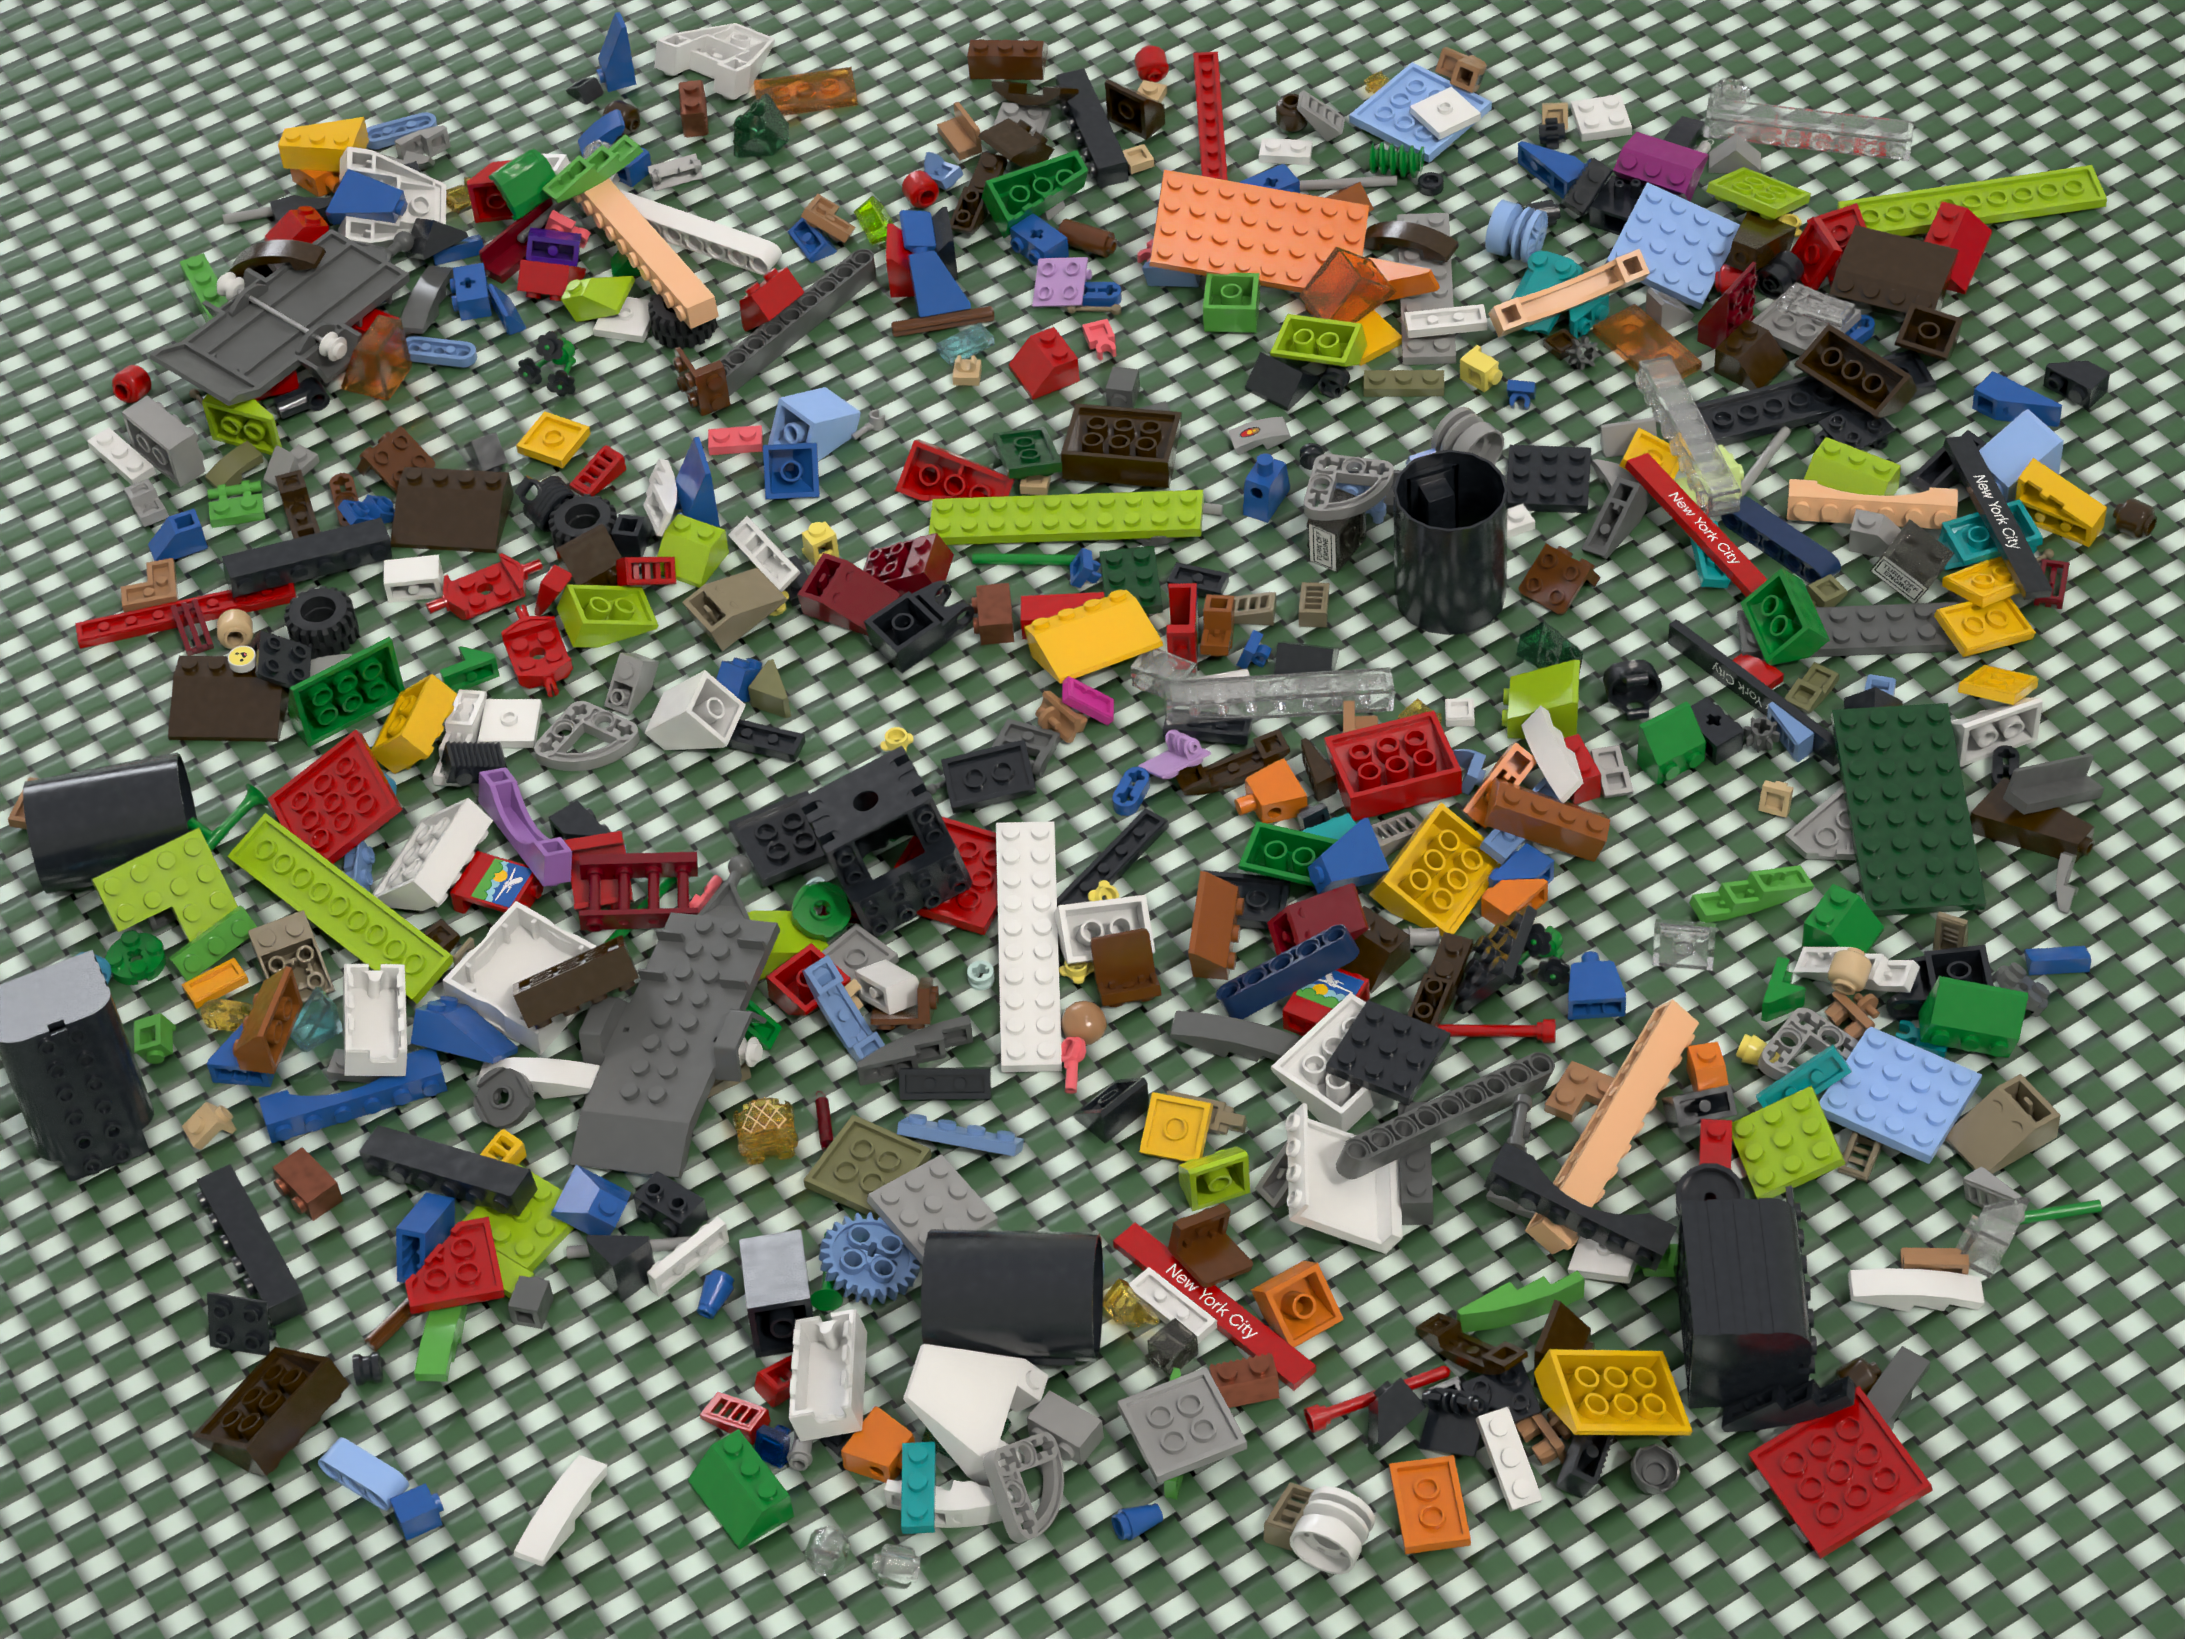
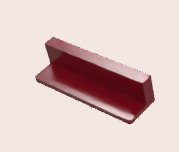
M552 198L547 199L525 216L516 220L479 251L481 263H484L486 276L503 284L519 271L520 260H526L528 240L525 243H520L517 240V236L553 204Z

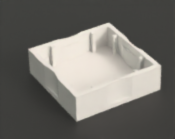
M515 901L490 928L484 940L473 950L469 951L443 979L445 996L455 997L458 999V1003L469 1005L498 1031L541 1055L588 1002L579 1005L580 1010L567 1017H564L561 1013L551 1018L553 1021L551 1024L536 1030L535 1026L527 1027L513 997V984L596 947V945L578 935L560 929L546 917Z

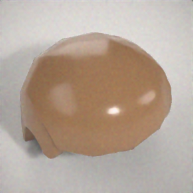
M1089 1001L1074 1002L1066 1008L1061 1019V1029L1065 1037H1080L1084 1039L1086 1045H1091L1102 1038L1107 1028L1104 1012L1095 1003Z

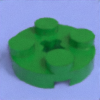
M819 882V884L813 885L807 884L797 892L791 907V921L804 935L828 942L833 937L841 934L848 925L851 917V908L847 901L848 897L841 888L829 882ZM823 905L826 907L828 915L819 916L813 908H820Z
M135 930L124 932L121 938L112 944L105 956V959L111 966L113 979L124 985H138L137 981L146 978L148 981L153 980L163 971L166 965L165 949L162 941L152 934L138 933ZM135 956L142 957L141 960L135 959L133 962H131V959Z

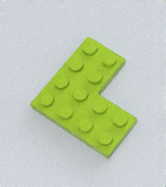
M196 828L91 879L117 932H121L171 907L188 943H190L238 907L200 828Z

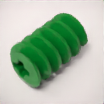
M1373 142L1369 159L1370 172L1376 174L1380 168L1381 174L1386 175L1390 169L1391 175L1396 176L1400 169L1402 177H1406L1410 171L1411 177L1417 178L1419 172L1421 174L1423 170L1424 146H1421L1419 152L1415 153L1414 145H1411L1409 151L1405 152L1404 144H1401L1398 151H1395L1394 143H1391L1388 150H1385L1384 142L1380 143L1378 149H1375Z

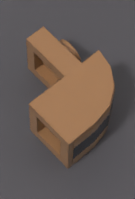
M1444 47L1435 72L1451 78L1450 84L1473 93L1479 90L1487 65L1484 61L1473 55L1467 56Z

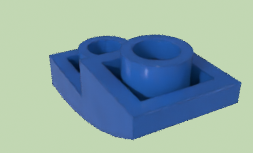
M616 109L604 115L581 135L578 143L583 157L588 158L603 145V142L613 144L617 137L622 135L625 124L620 110Z
M367 495L363 502L343 500L337 507L350 525L377 518H382L384 524L393 521L395 512L392 501L385 496Z

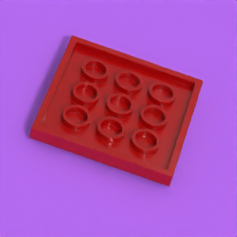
M357 729L268 798L280 824L332 864L403 810L363 734Z
M942 817L973 883L970 889L930 910L924 907L918 910L916 914L985 935L998 913L996 833ZM912 837L894 868L925 853L918 837Z
M1860 1386L1855 1389L1854 1405L1824 1417L1797 1423L1748 1453L1753 1465L1819 1559L1933 1491L1932 1484Z

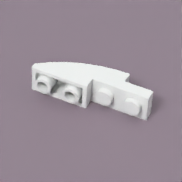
M887 1479L884 1488L887 1508L901 1510L902 1480ZM956 1480L953 1481L950 1491L936 1486L935 1527H973L1003 1521L991 1487L982 1486L973 1481L961 1482ZM1007 1489L1008 1498L1014 1503V1493Z

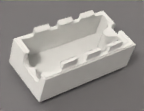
M344 964V1076H406L405 965L381 964L380 971H368L369 964Z
M856 1309L831 1313V1321L822 1322L820 1316L795 1320L793 1333L794 1348L791 1363L792 1378H790L789 1420L800 1442L862 1431L867 1331Z

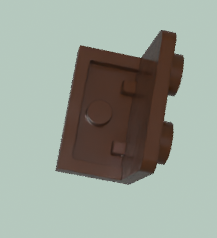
M681 347L674 348L675 358H673V364L679 373L676 382L682 393L686 392L690 406L692 408L696 407L701 416L730 406L726 374L722 362L718 360L695 369Z
M400 426L392 433L390 431L386 432L378 440L379 444L374 448L370 446L365 449L359 456L361 461L356 469L363 476L373 469L397 494L398 484L404 467L434 468L435 461Z
M1546 543L1520 584L1519 592L1556 614L1564 615L1584 582L1595 587L1601 577L1594 571L1595 566L1587 560L1581 558L1580 561L1572 558L1573 554L1565 548L1558 546L1556 549Z
M1141 928L1091 939L1090 946L1097 991L1103 1007H1119L1125 1004V1002L1135 1000L1142 1002L1150 1001L1154 997L1162 995L1160 983L1155 973L1150 934L1147 929Z
M933 977L921 978L917 988L918 1007H909L891 1015L878 1008H874L870 1017V1024L877 1025V1029L881 1030L894 1029L895 1025H907L908 1029L925 1028V1024L931 1023L934 1010H937L939 986H933Z
M1224 1203L1206 1208L1201 1212L1173 1222L1168 1251L1203 1287H1211L1251 1271L1253 1267V1261L1226 1234L1231 1210Z

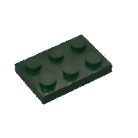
M1046 427L993 433V444L1009 479L1022 480L1028 476H1050L1054 473L1062 472V461Z
M1154 546L1099 551L1105 597L1116 590H1127L1138 600L1146 614L1163 613Z

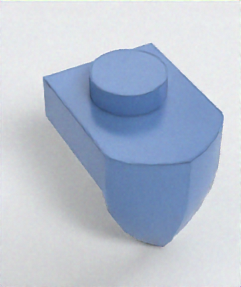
M926 152L924 171L933 178L939 188L946 190L952 187L964 175L959 166L945 162L938 154Z
M1455 749L1453 752L1459 766L1466 769L1462 781V792L1470 795L1474 785L1480 786L1485 776L1486 770L1481 768L1486 755L1471 749Z

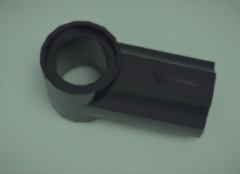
M308 377L302 380L298 389L273 399L274 406L281 420L307 409L321 411L330 402L328 393L315 377Z

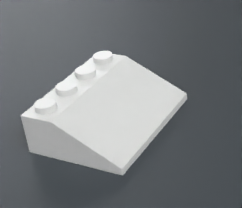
M469 798L423 818L372 894L390 908L424 911L433 906L439 907L447 899L448 894L446 892L449 887L460 879L462 867L474 857L475 852L473 850L488 836L489 832L487 829L493 820Z
M1352 993L1348 994L1271 1066L1273 1073L1302 1103L1307 1104V1109L1320 1122L1345 1132L1384 1097L1381 1094L1326 1072L1327 1062L1366 1004V1002Z

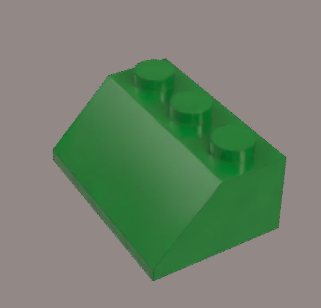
M1783 568L1778 570L1740 603L1766 663L1769 665L1809 658L1830 641L1803 580Z
M1257 821L1238 868L1315 887L1310 879L1308 867L1338 840Z
M1939 976L1919 1011L1920 1042L2009 1058L2020 1039L2028 1001V992Z
M739 1429L711 1445L688 1478L690 1486L739 1550L794 1517L790 1495Z

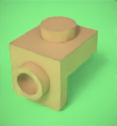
M205 1102L182 1125L193 1147L200 1150L221 1130L231 1134L237 1130L231 1120L233 1116L230 1111L222 1105L217 1107L209 1102Z

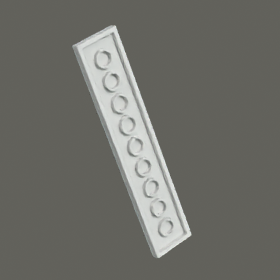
M1054 821L996 823L1001 1072L1062 1071L1058 930L1054 918V912L1057 909Z

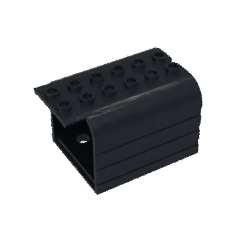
M93 950L0 984V1058L38 1155L48 1161H62L70 1182L97 1174L102 1170L125 1163L150 1151L142 1129L151 1122L154 1116V1108L112 994ZM116 1127L115 1130L109 1131V1129Z
M1792 1185L1785 1187L1786 1202L1775 1198H1744L1733 1200L1713 1199L1707 1201L1682 1200L1680 1203L1676 1282L1689 1409L1704 1407L1724 1408L1778 1382L1785 1391H1788L1808 1382L1809 1374H1815L1814 1355H1817L1816 1336H1812L1811 1328H1814L1813 1309L1808 1308V1301L1811 1300L1810 1282H1805L1804 1275L1807 1274V1256L1802 1255L1801 1249L1804 1248L1803 1228L1799 1229L1798 1222H1801L1800 1202L1794 1201Z

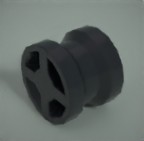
M1329 365L1324 372V376L1318 382L1320 392L1329 398L1341 397L1344 387L1350 381V374L1342 366Z
M379 1351L372 1352L369 1356L353 1354V1373L357 1386H362L367 1381L383 1382V1368Z

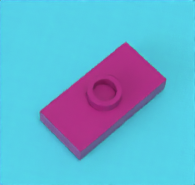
M1070 676L1063 680L1062 703L1107 726L1114 721L1113 698Z

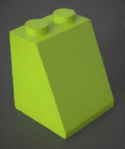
M1571 660L1510 677V688H1504L1503 705H1508V709L1502 710V726L1507 727V738L1526 739L1521 725L1539 706L1549 711L1553 726L1562 732L1563 738L1577 734L1580 660Z

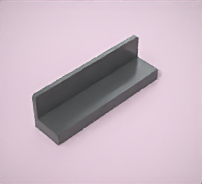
M2089 753L2016 768L2013 771L2003 800L2021 813L2028 814L2101 798L2104 787L2087 776L2094 758Z

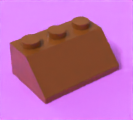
M1200 871L1188 950L1193 977L1229 980L1230 970H1235L1237 954L1233 952L1234 943H1239L1241 927L1237 925L1238 915L1243 916L1245 900L1240 898L1238 886L1205 871Z
M286 966L263 981L259 993L257 992L254 995L253 1008L250 1015L245 1017L242 1034L239 1039H236L233 1046V1055L237 1058L240 1070L275 1074L303 1006L292 967Z

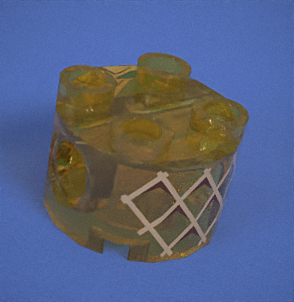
M762 1098L742 1105V1112L739 1113L738 1110L734 1112L733 1123L738 1135V1151L741 1156L746 1158L748 1164L759 1165L765 1161V1158L777 1156L779 1159L784 1160L790 1159L795 1155V1148L798 1146L799 1138L795 1131L794 1109L790 1102L785 1101V1104H779L778 1098Z

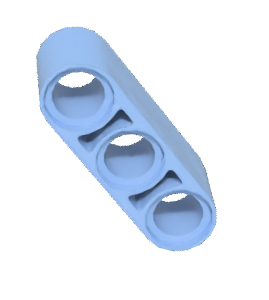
M340 1437L318 1460L319 1467L326 1475L385 1511L391 1507L390 1499L404 1493L409 1487L408 1480L399 1471L343 1437Z

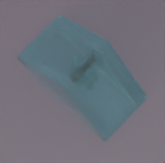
M316 986L300 1012L290 1035L303 1052H309L343 1031L336 1004L321 987Z

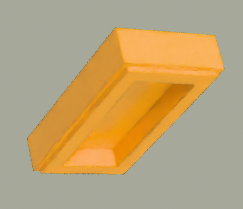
M232 958L181 985L189 1000L198 1009L249 983L236 959Z

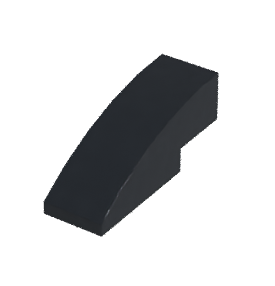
M1969 430L1962 435H1971L1978 450L1987 444ZM1942 446L1908 480L1909 483L1920 491L1925 492L1929 491V488H1949L1959 482L1961 478L1946 449Z

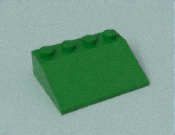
M390 636L290 687L288 713L292 727L308 747L394 704L400 692L405 690L393 641Z

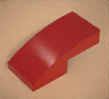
M1741 653L1733 659L1734 662L1771 689L1783 682L1784 673L1759 658L1751 655L1743 656Z

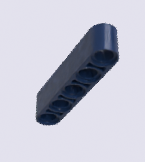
M1741 496L1721 511V520L1728 529L1809 584L1829 574L1834 577L1841 571V564L1833 553L1751 498Z
M1345 925L1332 926L1226 982L1217 990L1216 998L1228 1017L1244 1019L1352 962L1358 956L1359 948Z

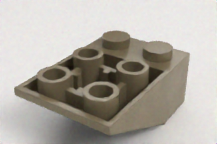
M754 568L705 584L682 603L696 624L723 652L788 600L758 568Z
M304 910L248 930L250 943L265 980L288 966L293 969L303 1003L335 991Z
M2019 1074L1991 1091L1952 1127L1945 1140L1973 1170L1983 1167L1993 1174L2057 1138L2061 1115L2022 1074Z

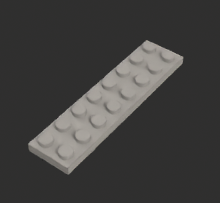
M1449 213L1397 215V221L1424 225L1450 237ZM1398 246L1399 263L1431 269L1440 286L1438 291L1400 298L1403 365L1456 364L1455 334L1408 338L1404 321V312L1454 307L1451 258L1448 262L1425 259L1422 250Z

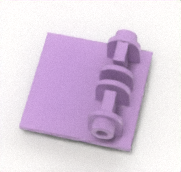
M1088 257L1039 259L1032 307L1082 306L1085 282L1092 278L1091 269H1087Z
M1170 730L1165 735L1168 750L1138 765V767L1146 769L1150 774L1161 779H1171L1177 776L1180 770L1202 763L1203 758L1211 755V752L1201 748L1197 739L1191 738L1177 730Z

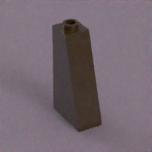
M1748 211L1733 239L1727 265L1745 271L1752 262H1755L1756 270L1769 264V261L1780 251L1790 252L1797 227L1776 219H1764L1760 216V213Z
M2005 777L1971 811L1970 821L1973 834L2060 859L2061 853L2067 852L2077 855L2076 863L2083 855L2087 856L2095 844V840H2093L2095 827L2060 807L2023 814L2003 800L2010 782Z

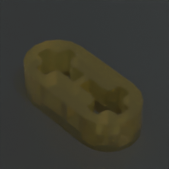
M211 999L202 1005L200 1012L207 1027L235 1032L244 1022L246 1017L244 1015H250L253 1006L246 1002Z

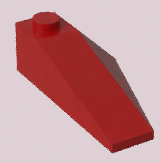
M918 439L913 441L895 491L921 501L947 498L1009 496L1015 479H1009L1007 475Z

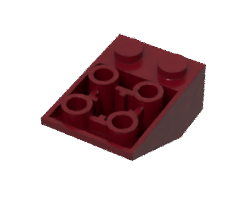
M1752 262L1698 322L1697 342L1716 349L1746 319L1749 321L1755 319V315H1753V306L1756 301L1754 289L1757 282L1755 262Z
M933 533L869 551L863 571L894 589L902 596L908 591L912 594L936 581H946L954 554L938 533ZM943 589L939 590L936 595H940Z
M826 553L822 554L797 594L803 614L867 636L864 621L901 597L900 593L851 562Z
M1353 883L1288 905L1267 922L1277 955L1335 925H1345L1354 940L1369 929L1356 886Z

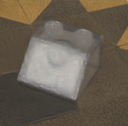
M1656 919L1652 966L1713 971L1716 924Z
M2020 1197L1986 1205L1983 1207L1979 1217L1971 1216L1956 1246L1957 1249L1961 1250L1960 1254H1969V1269L1990 1279L1992 1278L2014 1237L2031 1199Z

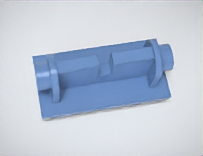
M364 840L345 854L344 870L346 875L370 892V885L373 884L371 871L372 863L375 862V854L370 846L368 847Z

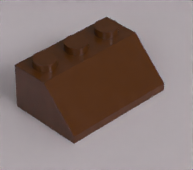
M970 40L967 54L970 79L1044 80L1048 43L1034 40Z

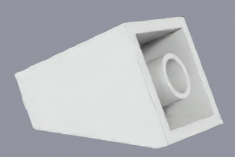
M704 670L663 692L645 730V734L664 750L724 748L728 745L746 704Z

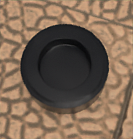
M1428 172L1418 178V190L1425 196H1436L1444 189L1443 177L1438 173Z

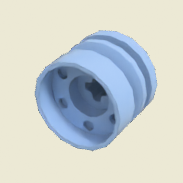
M1502 199L1495 207L1488 224L1485 238L1487 252L1504 257L1511 252L1512 259L1518 261L1521 259L1522 262L1527 263L1531 254L1542 249L1548 227L1547 212L1538 209L1535 211L1531 207L1523 210L1520 204Z

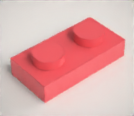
M762 425L708 429L709 455L763 452Z

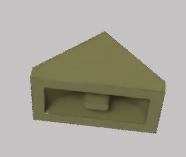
M774 659L768 660L748 687L751 706L783 718H789L791 713L788 696Z

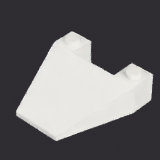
M737 23L673 33L657 40L654 68L664 71L669 76H676L688 69L715 79L714 92L723 95L725 99L735 100L749 92L775 43V38Z
M347 146L340 158L339 182L342 181L347 169L403 190L408 205L404 215L399 216L396 223L346 216L338 228V233L350 240L387 248L394 243V237L397 233L406 231L411 234L416 218L435 220L446 224V184L373 150Z
M923 1344L920 1346L903 1399L967 1477L979 1485L990 1487L984 1470L983 1459L988 1452L1008 1445L1000 1438L1009 1409L1011 1408L1015 1412H1019L1039 1403L1049 1375L1023 1358ZM1017 1451L1018 1458L1022 1462L1024 1455ZM1005 1459L998 1461L1000 1467L1007 1465Z

